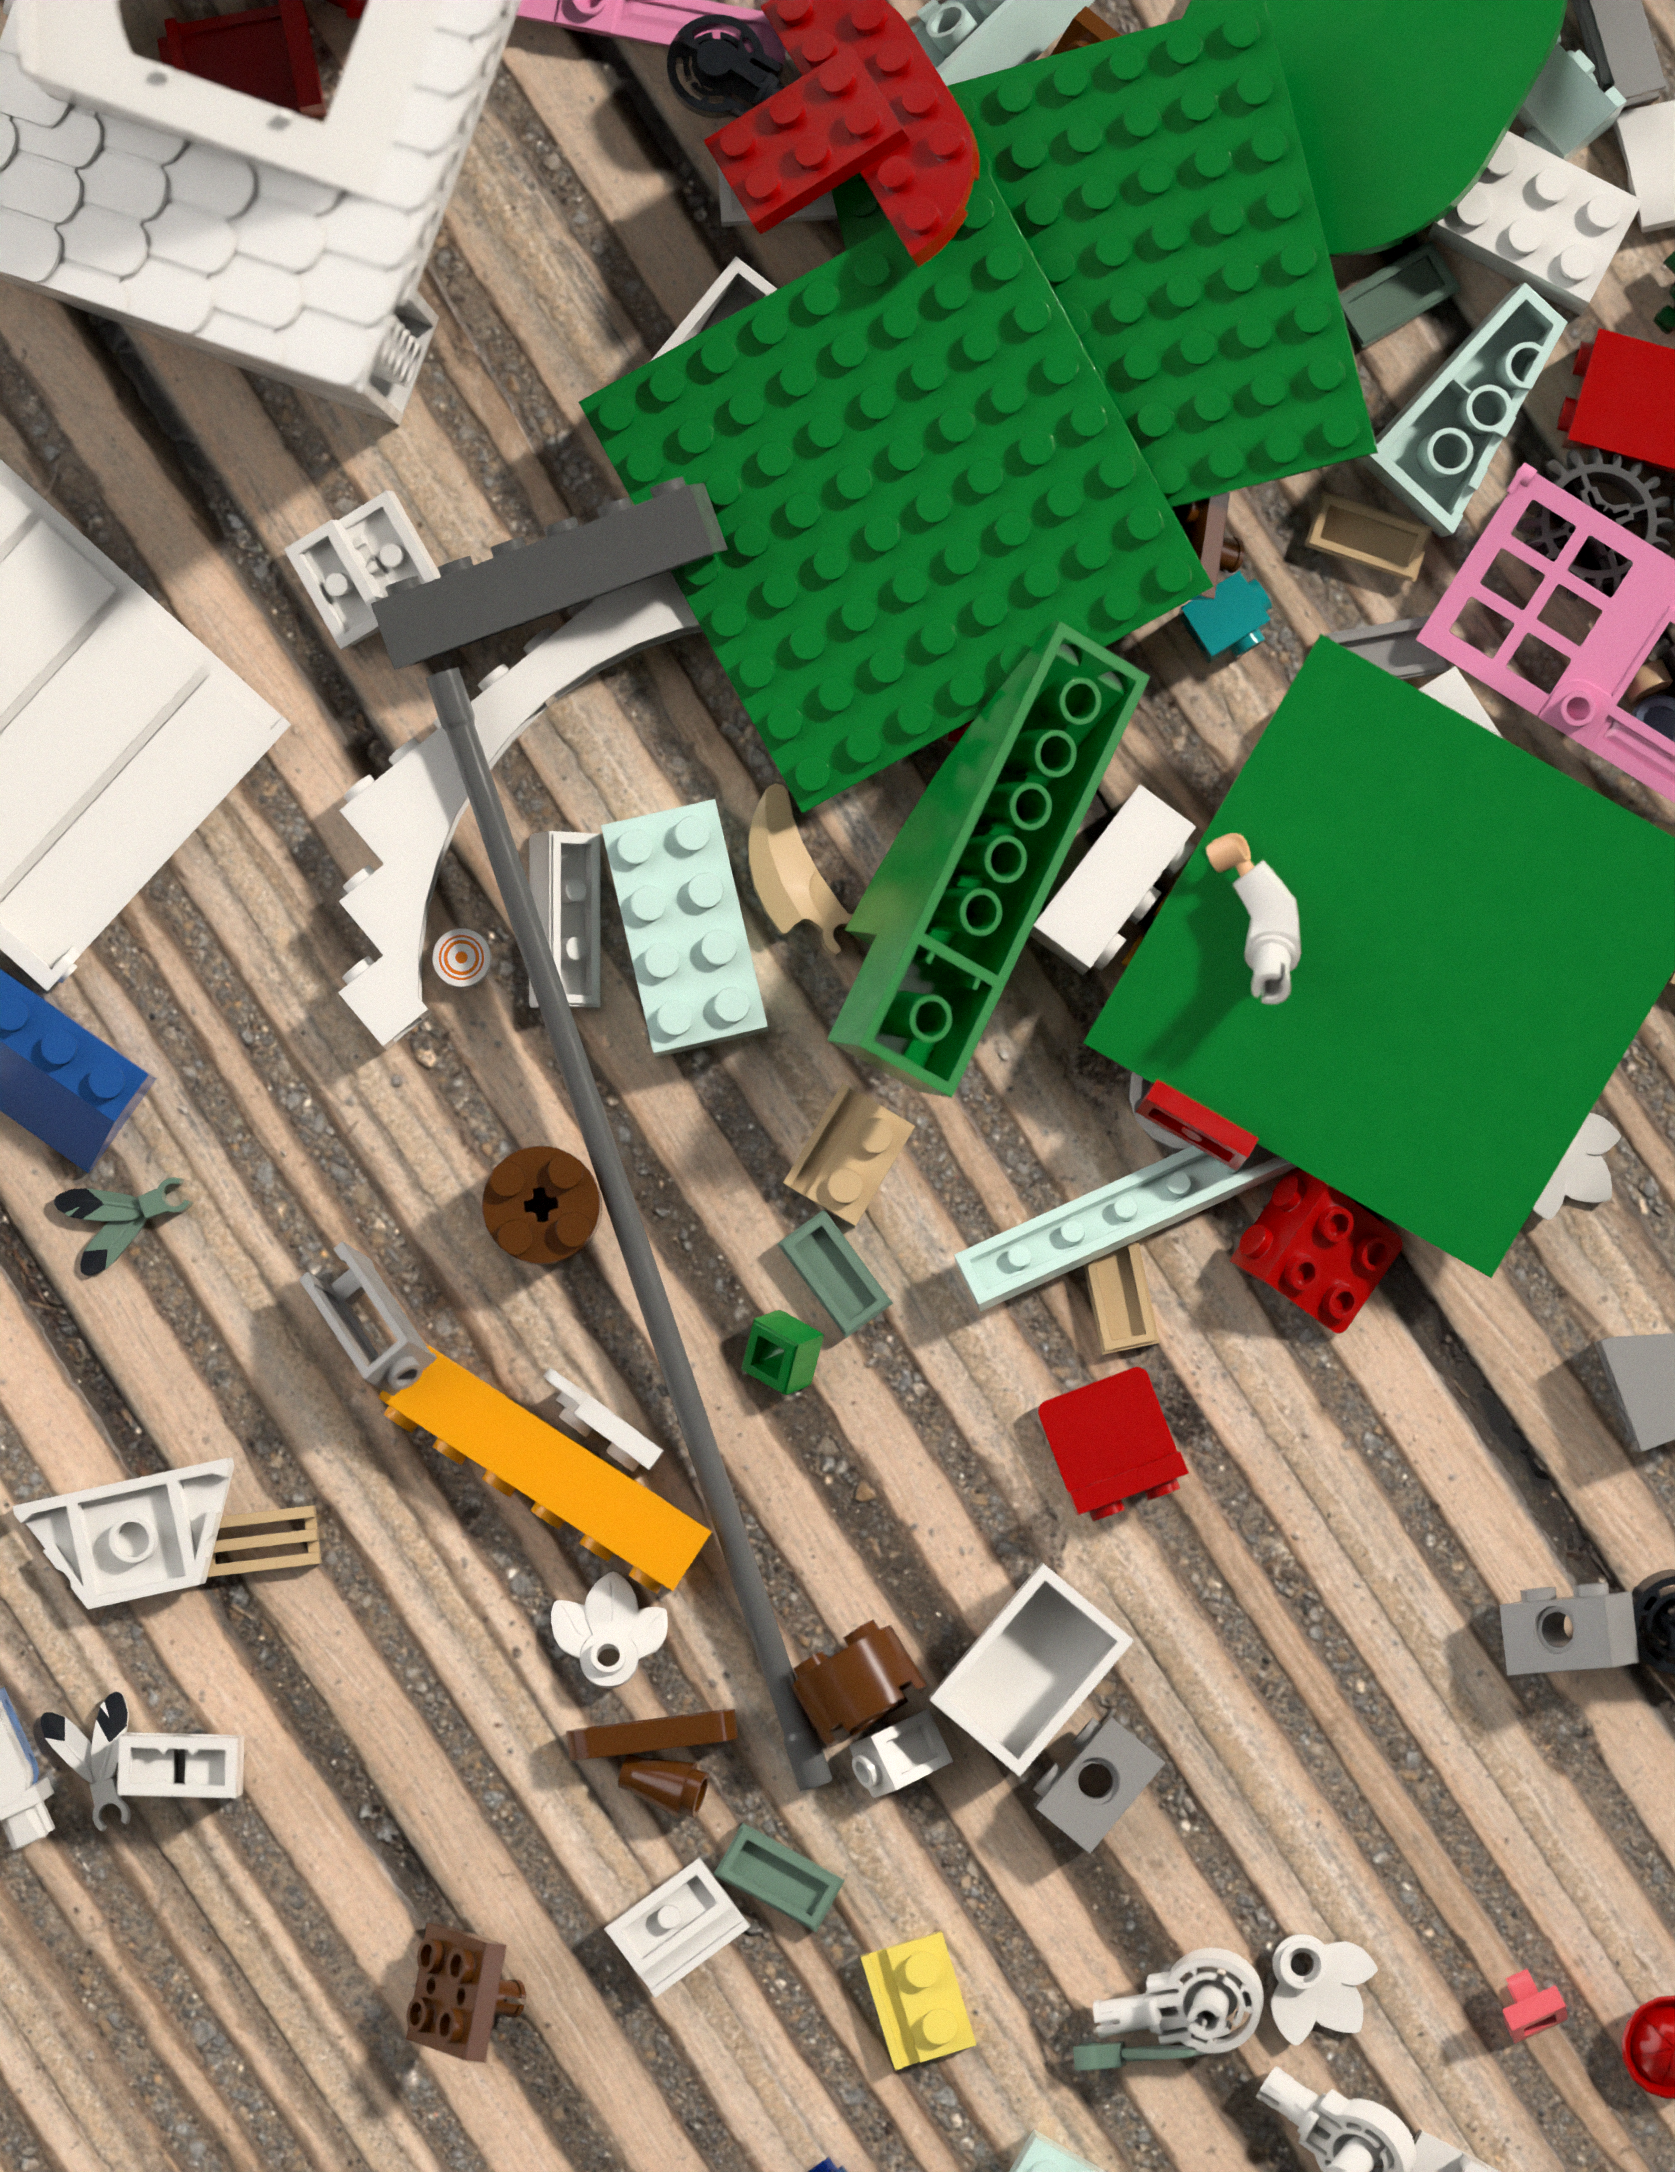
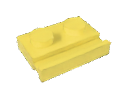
M942 1930L888 1946L875 1952L860 1955L895 2070L976 2046Z

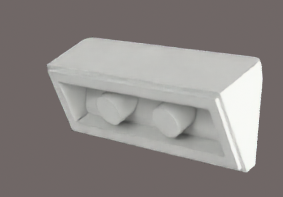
M560 831L532 834L529 839V887L570 1008H600V834ZM529 979L530 1007L539 1008Z

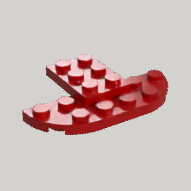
M769 0L760 6L802 77L703 140L758 233L762 235L860 172L918 267L922 266L943 249L962 225L968 214L964 208L970 196L973 182L979 179L978 146L967 118L908 23L885 0Z

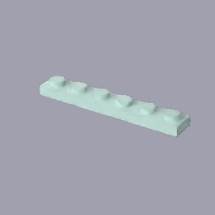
M1256 1143L1248 1159L1236 1171L1195 1146H1191L954 1254L955 1262L981 1312L1288 1172L1297 1166Z

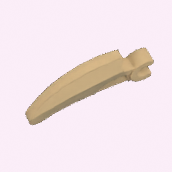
M781 784L770 785L757 805L751 821L748 838V866L754 891L764 913L780 935H787L793 927L800 923H809L822 933L821 942L825 951L832 957H836L842 950L835 941L833 932L836 928L847 927L853 914H848L818 872L805 848L793 818L788 791Z

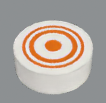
M462 928L451 930L441 936L434 947L432 960L435 971L444 982L453 987L468 988L477 985L487 976L491 968L492 955L487 942L481 935L472 930Z

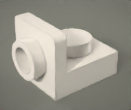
M929 1709L920 1711L849 1745L853 1756V1771L858 1781L869 1790L873 1798L895 1791L953 1762Z

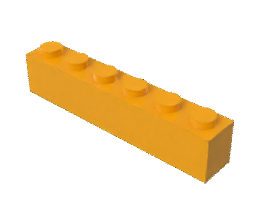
M427 1343L425 1345L430 1352L435 1354L437 1359L422 1371L420 1378L411 1386L401 1389L394 1396L384 1390L378 1396L380 1400L389 1405L383 1414L387 1418L411 1433L415 1431L418 1425L438 1437L432 1446L433 1448L461 1466L465 1459L469 1457L487 1469L481 1479L510 1498L516 1489L536 1501L530 1510L532 1513L559 1530L565 1521L585 1533L579 1542L581 1545L609 1562L614 1553L633 1565L628 1575L656 1594L659 1593L663 1585L672 1591L676 1589L713 1532Z

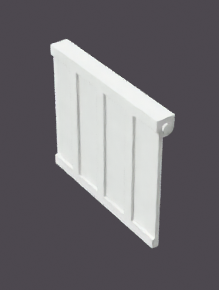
M0 459V949L48 991L57 980L62 984L77 968L74 962L291 724Z

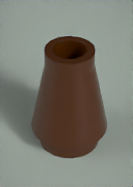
M628 1754L619 1774L618 1788L634 1793L677 1819H680L682 1815L695 1818L701 1809L706 1795L709 1773L698 1770L697 1763L641 1758Z

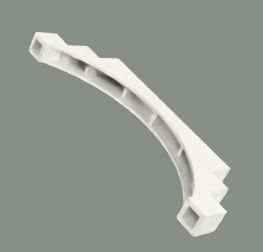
M671 571L571 607L568 610L572 617L570 621L555 633L550 627L539 632L523 647L527 654L525 658L511 669L505 664L500 665L479 683L478 687L483 692L471 701V705L475 714V726L490 771L510 745L547 708L596 673L639 651L681 636L703 632ZM438 717L433 722L438 728L434 733L421 743L416 738H412L398 748L388 759L393 766L377 780H374L371 775H367L358 781L344 794L343 797L348 803L339 810L383 863L376 871L368 865L349 879L343 886V889L348 894L339 901L383 956L376 962L370 956H367L353 966L342 977L347 986L338 993L386 1050L391 1048L432 1014L422 1002L423 948L429 907L442 861L458 823L470 804L448 735L442 728Z

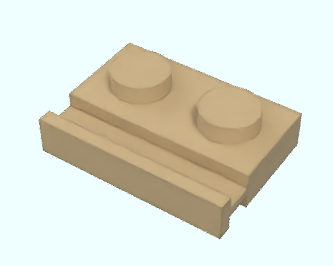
M842 1083L783 1184L856 1227L913 1132L915 1125Z

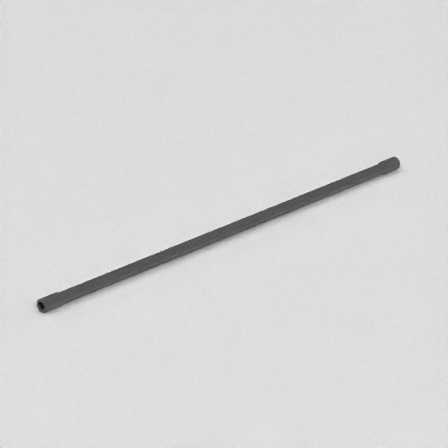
M459 667L436 673L425 679L440 724L448 735L784 1734V1746L799 1791L821 1786L832 1781L833 1778L817 1731L811 1725L809 1716L791 1688L797 1680L475 726V714Z

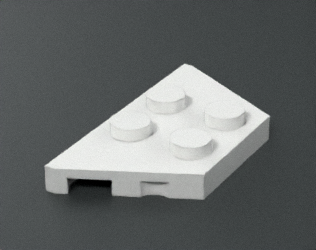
M233 1457L19 1504L12 1506L13 1512L19 1522L26 1523L44 1546L45 1550L43 1552L54 1567L65 1573L71 1582L72 1590L87 1609L206 1583L234 1470Z

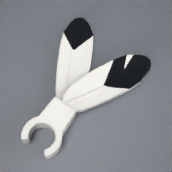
M113 1692L101 1704L95 1722L92 1743L67 1717L54 1712H46L41 1717L43 1734L50 1746L82 1778L93 1783L90 1784L95 1806L92 1817L95 1826L101 1831H105L107 1825L102 1820V1811L109 1804H115L120 1808L122 1813L121 1822L129 1824L131 1818L130 1808L122 1800L121 1795H117V1782L115 1778H112L118 1767L119 1735L127 1732L129 1719L127 1702L124 1695L120 1692Z

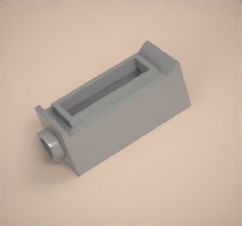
M1571 0L1588 59L1595 65V71L1592 73L1596 78L1598 87L1603 92H1606L1614 86L1627 100L1622 109L1658 100L1660 98L1658 91L1665 89L1666 84L1641 0Z
M342 1241L334 1250L341 1261L349 1266L350 1269L332 1285L327 1284L309 1272H306L299 1280L363 1378L394 1396L401 1389L414 1384L420 1378L422 1371L435 1361L437 1357L429 1351L375 1270L373 1261ZM364 1293H367L398 1340L383 1354L351 1307Z

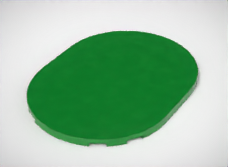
M1191 0L1182 18L1244 0ZM1266 0L1330 257L1356 254L1364 256L1403 243L1404 239L1423 230L1432 222L1436 221L1437 223L1465 198L1489 165L1545 67L1560 34L1568 0Z

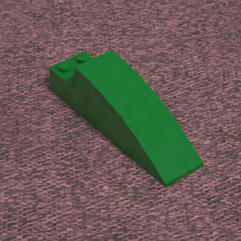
M1054 621L970 724L902 826L869 883L845 931L872 946L827 1041L918 1092L949 1098L953 1097L1150 678L1149 675L1061 621Z

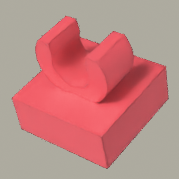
M1528 1969L1506 1978L1507 1988L1515 2004L1502 2009L1504 2023L1514 2044L1568 2020L1566 2005L1556 1985L1538 1992Z

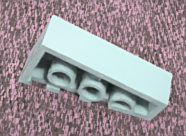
M1526 282L1512 288L1375 438L1378 453L1357 458V460L1427 526L1433 527L1432 531L1440 538L1454 534L1474 491L1479 488L1488 471L1487 467L1501 441L1507 436L1528 391L1535 384L1568 322Z

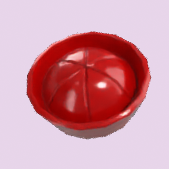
M1662 1996L1641 2005L1627 2021L1621 2039L1622 2058L1632 2080L1647 2093L1665 2099H1674L1675 1996Z

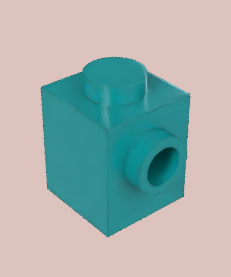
M1238 571L1216 585L1214 599L1192 600L1180 608L1178 617L1209 664L1230 650L1235 658H1238L1265 641L1261 631L1267 628L1271 621L1267 611L1273 608L1261 584L1255 578L1247 582L1241 571Z

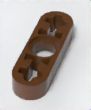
M735 1709L706 1711L566 1731L570 1760L608 1757L722 1742L739 1738Z

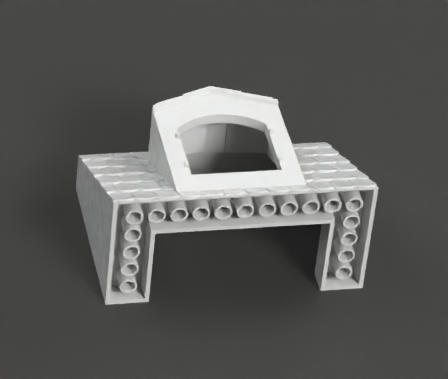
M5 0L3 14L8 15V19L0 38V280L400 426L439 316L416 290L522 0H369L325 124L133 55L125 36L118 0Z

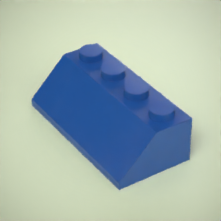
M0 968V1111L81 1169L90 1173L157 1078Z

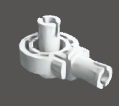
M1202 1948L1184 1955L1173 1965L1171 1971L1148 1975L1146 1981L1147 1991L1145 1994L1103 2001L1100 1999L1093 2002L1095 2023H1101V2026L1096 2028L1100 2038L1150 2029L1151 2033L1159 2034L1158 2038L1161 2045L1182 2042L1186 2046L1195 2047L1196 2051L1222 2053L1242 2045L1253 2034L1260 2019L1264 1993L1258 1974L1241 1956L1225 1949ZM1237 2004H1239V2010L1235 2012L1233 2023H1231L1226 2018L1235 2011ZM1244 2011L1250 2013L1249 2018L1240 2027L1231 2031L1232 2024L1237 2027L1241 2022Z
M1278 2066L1272 2070L1259 2089L1260 2091L1256 2095L1258 2100L1274 2108L1287 2117L1288 2120L1299 2126L1297 2132L1301 2135L1298 2143L1315 2154L1316 2161L1322 2172H1370L1374 2166L1383 2165V2168H1374L1372 2172L1413 2171L1416 2163L1414 2140L1404 2123L1384 2106L1365 2099L1348 2100L1334 2089H1331L1327 2095L1323 2093L1319 2096L1294 2080L1293 2077Z

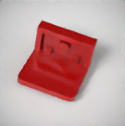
M1296 1167L1290 1170L1288 1175L1276 1185L1271 1200L1254 1225L1244 1232L1240 1239L1239 1247L1229 1261L1243 1272L1275 1289L1327 1329L1340 1334L1350 1326L1400 1252L1402 1239L1344 1193L1301 1168Z
M1133 1367L1042 1402L1038 1408V1416L1076 1515L1089 1512L1093 1522L1125 1510L1122 1499L1144 1491L1147 1501L1181 1489L1177 1478L1189 1474L1181 1451L1176 1449L1149 1375L1141 1367Z

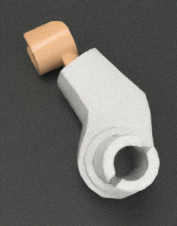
M1230 833L1213 840L1206 847L1207 855L1218 873L1236 866L1241 876L1232 886L1251 916L1244 955L1246 963L1254 971L1251 990L1254 997L1257 998L1261 995L1262 988L1261 1002L1277 1004L1284 1001L1290 994L1289 972L1296 967L1300 960L1301 947L1296 899L1264 860L1256 866L1253 865L1250 861V850L1244 837L1236 833Z

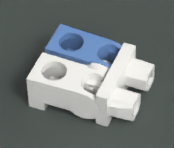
M3 1687L0 1689V1821L13 1850L46 1836L48 1832L55 1829L44 1803V1800L55 1792L48 1777L38 1781L39 1768L37 1760L6 1689Z

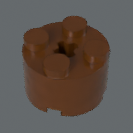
M549 1146L524 1148L502 1160L489 1176L482 1198L484 1221L493 1240L511 1256L534 1265H555L574 1258L591 1242L602 1218V1196L594 1176L575 1156L564 1150ZM545 1190L547 1197L550 1199L558 1200V1208L549 1211V1220L545 1222H540L537 1214L527 1211V1204L536 1201V1192Z
M871 1620L843 1638L848 1647L830 1658L824 1651L818 1652L793 1669L798 1680L791 1688L828 1748L839 1744L838 1739L834 1735L835 1732L845 1728L846 1732L849 1731L851 1736H854L909 1702L903 1691L911 1685H914L919 1693L928 1687V1684L891 1625L880 1629L877 1623Z

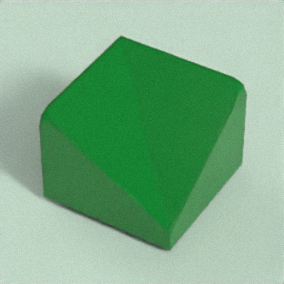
M781 1310L757 1317L753 1320L741 1370L784 1395L808 1387L813 1380L824 1334Z

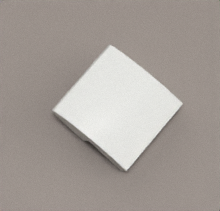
M1675 100L1621 111L1614 122V129L1628 171L1627 186L1629 193L1643 200L1636 213L1641 232L1645 233L1675 226Z
M384 491L340 520L328 521L284 549L340 650H344L380 631L371 603L388 597L385 589L386 586L417 575L421 585L441 577L394 491Z

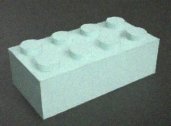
M715 799L601 825L655 1058L769 1032Z

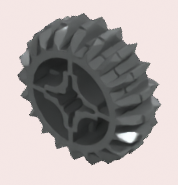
M1597 448L1589 451L1588 465H1584L1582 457L1576 449L1569 451L1566 455L1568 471L1554 459L1547 463L1545 468L1552 483L1563 490L1573 485L1577 499L1609 519L1615 520L1614 522L1624 528H1627L1631 523L1640 521L1641 539L1665 554L1671 551L1672 544L1656 536V534H1665L1675 528L1674 520L1657 517V513L1668 509L1672 502L1668 496L1652 499L1650 493L1654 492L1662 483L1658 476L1651 477L1644 484L1637 478L1644 470L1645 465L1643 461L1635 462L1629 471L1620 468L1624 460L1621 454L1611 456L1609 464H1603V453ZM1591 481L1603 482L1614 486L1622 491L1633 504L1613 505L1607 503L1599 494L1597 486L1592 487ZM1532 500L1525 512L1533 514L1535 517L1520 519L1516 525V530L1521 533H1533L1535 538L1528 539L1523 543L1539 551L1540 554L1554 562L1561 553L1557 547L1562 546L1564 548L1575 531L1576 526L1566 522L1562 527L1550 531L1551 510ZM1589 536L1582 548L1589 552L1594 564H1599L1600 570L1586 569L1573 562L1568 570L1602 593L1603 586H1607L1612 597L1632 567L1633 562L1629 560L1623 565L1618 566L1615 557L1617 551L1593 536ZM1530 567V571L1533 575L1541 573L1534 567ZM1568 589L1567 600L1576 601L1579 596Z

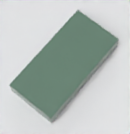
M1432 240L1339 294L1348 332L1359 350L1362 351L1460 292L1461 287Z
M822 1210L777 1243L846 1338L893 1304L825 1210Z
M744 1822L739 1827L714 1873L720 1879L817 1932L845 1881L844 1878Z

